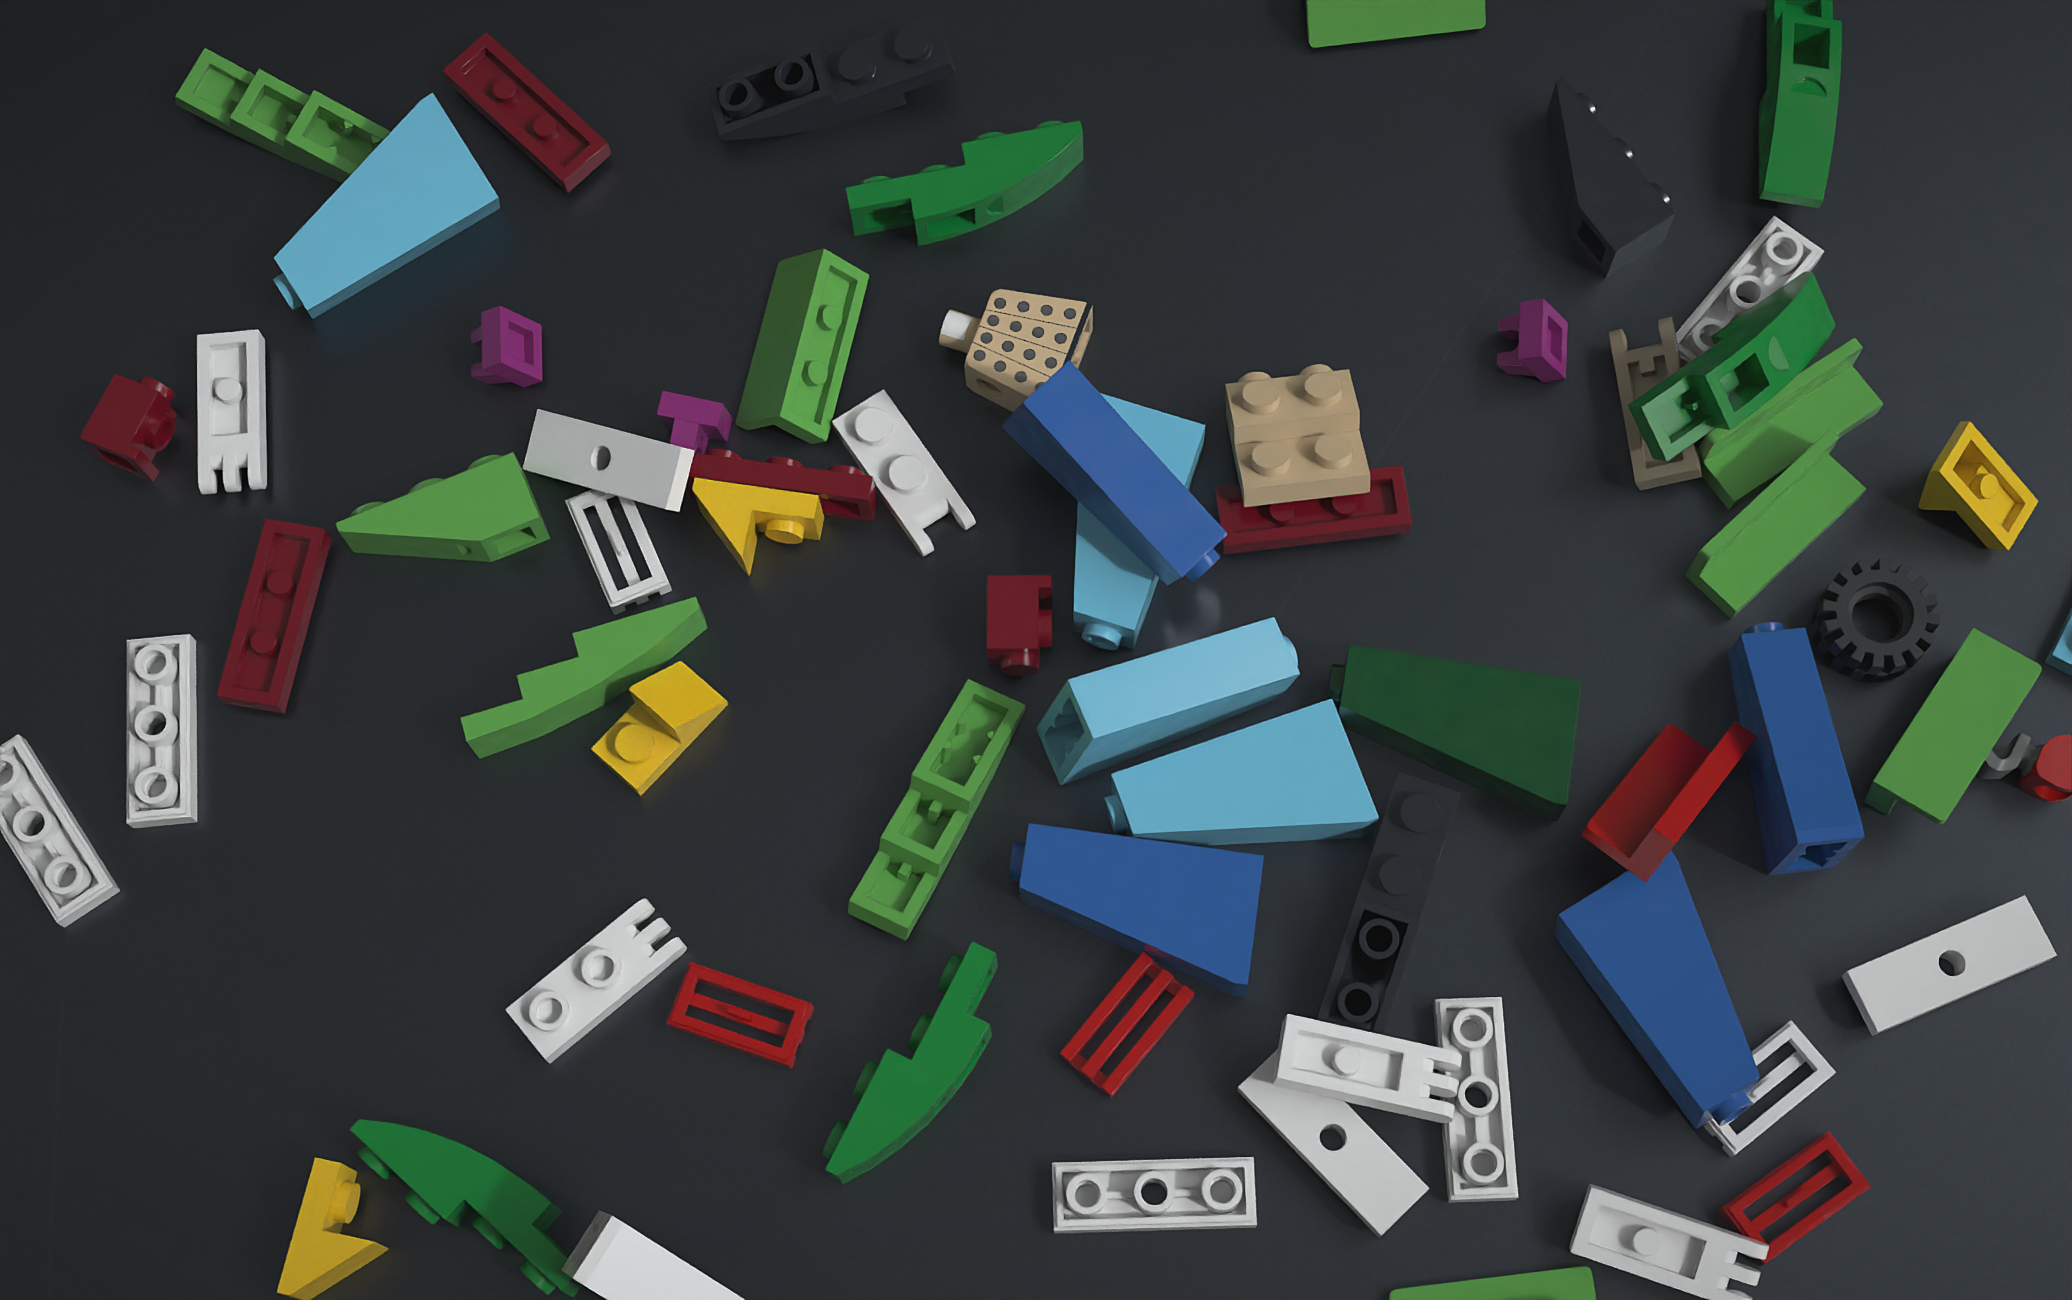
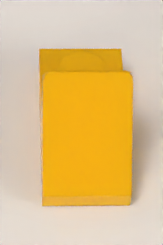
M1960 421L1929 471L1918 507L1923 510L1956 511L1989 550L2009 551L2037 505L2038 500L1970 421Z
M694 478L692 490L700 512L748 576L751 573L759 532H765L768 538L786 544L801 543L803 538L820 540L824 514L819 495Z
M682 661L632 685L628 690L635 703L591 748L594 755L640 796L728 705L726 699Z
M315 1157L277 1293L298 1300H311L389 1249L373 1241L340 1234L343 1223L348 1224L352 1221L358 1207L360 1185L355 1183L357 1171L342 1163Z

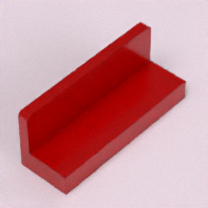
M1735 721L1711 752L1675 725L1667 724L1582 831L1583 837L1646 883L1757 736Z

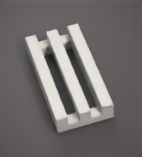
M592 489L565 501L614 615L625 611L624 606L636 601L637 605L649 601L648 596L656 592H660V595L672 591L634 501L618 496L652 574V577L643 581L639 578L606 501L616 495ZM593 505L596 507L629 584V587L619 591L615 586L583 509Z
M1789 1021L1751 1052L1757 1066L1786 1041H1789L1797 1050L1757 1082L1748 1097L1754 1104L1805 1061L1815 1072L1737 1135L1728 1125L1730 1122L1719 1126L1713 1118L1704 1125L1712 1137L1716 1135L1724 1146L1722 1148L1730 1158L1836 1073L1792 1021Z

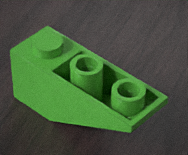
M513 452L505 456L489 455L473 462L467 471L444 480L433 478L422 481L412 487L407 495L387 503L371 502L355 509L349 518L335 523L338 532L354 553L494 562L551 539L527 478Z

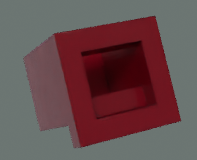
M114 374L79 438L100 461L154 482L159 471L153 465L152 460L157 451L163 450L168 445L174 433V420L177 413L169 404L175 393L166 385L146 376H141L139 381L135 382Z
M1051 575L987 576V656L989 668H1000L1002 673L1011 676H1029L1039 672L1040 647H1052V609H1040L1052 608Z

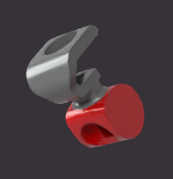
M2020 732L2002 751L1997 753L1991 750L1974 777L1978 779H2000L2017 768L2020 770L2019 785L2023 791L2049 803L2062 802L2072 796V735H2058L2043 745L2035 746L2030 743V736Z

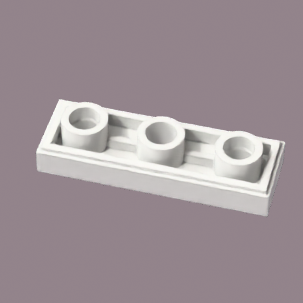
M1774 216L1676 332L1682 367L1714 346L1710 336L1803 272H1810L1820 260L1824 250ZM1737 296H1744L1748 298L1752 303H1745L1741 301Z
M537 409L523 469L679 512L695 450Z
M190 634L127 640V824L132 828L197 822L196 640ZM166 722L164 730L157 735H153L154 728L159 723Z
M18 734L0 746V831L55 921L65 928L120 892V889L27 740ZM45 821L42 831L33 836L34 827L38 823Z
M2024 895L1848 970L1842 975V978L1871 1035L1874 1036L2049 961L2057 956ZM1939 958L1946 959L1953 965L1954 976L1946 975L1940 969Z
M1502 997L1435 999L1433 1013L1436 1047L1452 1050L1462 1055L1459 1071L1447 1072L1438 1070V1074L1450 1076L1458 1080L1457 1095L1455 1097L1440 1096V1101L1448 1102L1455 1106L1453 1121L1442 1123L1448 1203L1516 1200L1518 1198ZM1469 1088L1480 1089L1487 1098V1105L1483 1108L1471 1106L1465 1098V1090Z
M1277 1049L1238 1087L1237 1091L1380 1238L1428 1191L1429 1187L1345 1101L1272 1085ZM1326 1130L1338 1132L1343 1138V1147L1337 1151L1326 1149L1320 1142V1134Z
M1254 1157L1052 1163L1054 1233L1256 1228ZM1151 1183L1161 1185L1167 1193L1165 1201L1159 1205L1146 1203L1141 1196V1191L1146 1185Z

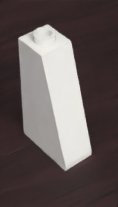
M600 1210L562 1268V1271L607 1300H745L614 1216Z

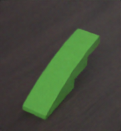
M206 48L202 51L175 96L177 106L282 158L341 183H344L391 133V131L315 90L309 96L261 69L254 75Z
M692 597L572 633L579 657L517 675L523 699L461 717L466 742L478 758L481 759L541 737L605 705L628 690L632 685L657 671L707 629L705 617L697 598Z
M970 679L967 680L912 773L910 788L880 838L879 851L849 900L848 914L905 941L907 940L978 808L1024 714L1026 705Z

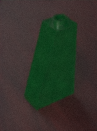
M1350 644L1344 665L1332 664L1327 700L1332 699L1334 703H1339L1337 713L1344 728L1543 819L1558 821L1567 806L1582 680Z

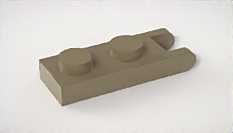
M1672 317L1658 320V331L1662 343L1633 350L1627 349L1628 343L1623 329L1609 331L1634 478L1640 491L1702 477L1696 442L1669 461L1653 459L1628 407V404L1682 368Z

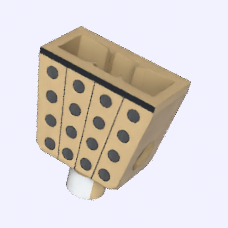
M998 289L992 292L982 319L949 310L941 328L939 345L968 354L964 365L966 386L1014 412L1069 360L1078 369L1093 330V305L1082 301Z

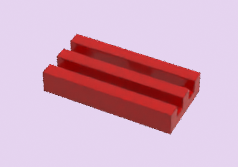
M1143 952L1060 1052V1057L1108 1097L1112 1098L1191 1002L1195 993L1187 986L1179 984L1174 980L1172 974L1164 968L1163 970L1153 963V959ZM1144 976L1148 977L1153 982L1087 1061L1080 1053ZM1163 991L1173 997L1171 1002L1113 1073L1107 1077L1099 1071Z
M689 962L666 1024L670 1028L792 1069L796 1059L795 1053L798 1045L802 1043L805 1035L804 1029L807 1021L811 1019L814 1006L810 1002ZM697 982H701L794 1015L790 1025L695 993L694 990ZM690 1006L783 1038V1045L779 1048L686 1016L687 1008Z
M1827 1131L1721 1207L1718 1212L1725 1221L1729 1220L1737 1230L1735 1233L1769 1245L1765 1260L1754 1258L1757 1264L1762 1266L1872 1186L1833 1135ZM1825 1151L1833 1161L1750 1221L1742 1211ZM1842 1173L1849 1182V1185L1768 1244L1759 1234L1762 1230Z

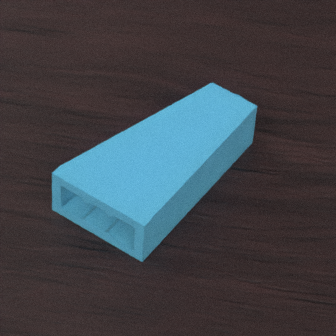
M433 93L421 99L274 257L283 273L275 277L273 281L292 311L304 305L311 318L314 319L500 209L499 197Z
M1100 393L1189 491L1204 447L1205 425ZM1078 501L1073 608L1074 631L1083 633L1082 638L1086 642L1102 649L1117 650L1119 645L1134 650L1159 577Z
M1268 618L1068 679L1036 730L1061 786L1279 699L1300 674L1297 668V654L1292 642L1282 635L1275 618Z
M1332 699L1112 773V795L1103 798L1109 821L1116 835L1126 831L1128 837L1191 846L1362 838L1374 833L1379 819Z

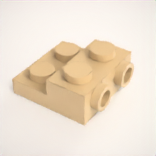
M1316 364L1305 368L1297 376L1271 378L1263 372H1251L1242 376L1237 383L1225 384L1226 421L1244 507L1370 492V471L1359 431L1360 411L1349 369L1333 371L1326 365Z

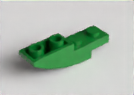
M1766 0L1767 89L1759 103V199L1819 209L1824 200L1836 126L1841 73L1842 21L1833 19V0Z
M1047 121L1037 125L1032 130L1007 135L1001 132L985 133L973 141L961 143L962 166L933 165L924 168L918 174L893 179L887 176H875L863 180L859 185L846 187L854 235L858 236L914 225L918 246L980 229L1016 212L1063 180L1083 160V129L1081 121L1070 123Z
M1803 272L1710 336L1714 343L1713 347L1628 404L1653 459L1669 461L1714 428L1731 430L1778 394L1817 355L1827 342L1836 324L1813 272Z
M972 941L964 958L957 954L953 955L938 986V990L946 993L934 1016L926 1012L922 1015L908 1043V1049L915 1052L912 1060L887 1048L880 1064L873 1060L868 1062L853 1093L854 1097L861 1100L849 1124L842 1120L838 1121L822 1153L823 1157L830 1160L825 1171L831 1179L843 1185L876 1167L900 1150L924 1129L958 1091L975 1067L992 1037L990 1024L973 1015L998 968L995 952Z
M359 1119L350 1128L365 1144L357 1152L359 1157L385 1180L395 1172L405 1181L412 1190L404 1199L432 1225L442 1217L453 1225L460 1227L476 1210L479 1214L471 1221V1224L499 1250L509 1241L527 1259L519 1269L545 1294L549 1295L558 1287L562 1292L574 1297L584 1286L562 1271L570 1256L544 1232L563 1211L524 1180L494 1160L469 1147L425 1130L396 1123Z

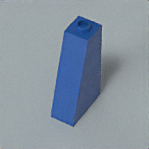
M1070 360L1032 393L1001 425L1026 452L1167 586L1184 575L1193 583L1221 557L1213 548L1228 535L1227 532Z
M1778 622L1757 624L1747 628L1744 634H1740L1728 652V659L1740 724L1757 736L1746 750V758L1768 875L1833 869L1865 836L1806 629L1804 627L1784 630L1783 624Z
M1032 823L1028 825L1026 843L1014 841L1009 880L1020 882L1021 902L1139 955L1144 952L1153 961L1224 993L1245 998L1264 855Z
M1670 850L1646 883L1628 870L1558 914L1554 937L1693 1127L1698 1129L1713 1118L1719 1126H1723L1746 1111L1753 1104L1748 1096L1752 1093L1760 1074L1674 853Z

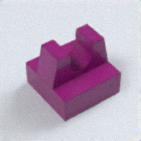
M1544 298L1520 302V313L1499 320L1498 331L1508 341L1519 339V345L1511 352L1497 354V366L1508 375L1536 376L1542 383L1565 380L1568 322Z
M502 306L481 312L482 326L471 332V343L482 348V362L471 366L472 378L486 384L512 382L522 387L541 382V324Z
M662 391L657 416L665 427L672 431L669 444L695 450L694 453L705 454L709 439L727 442L733 418L723 403Z

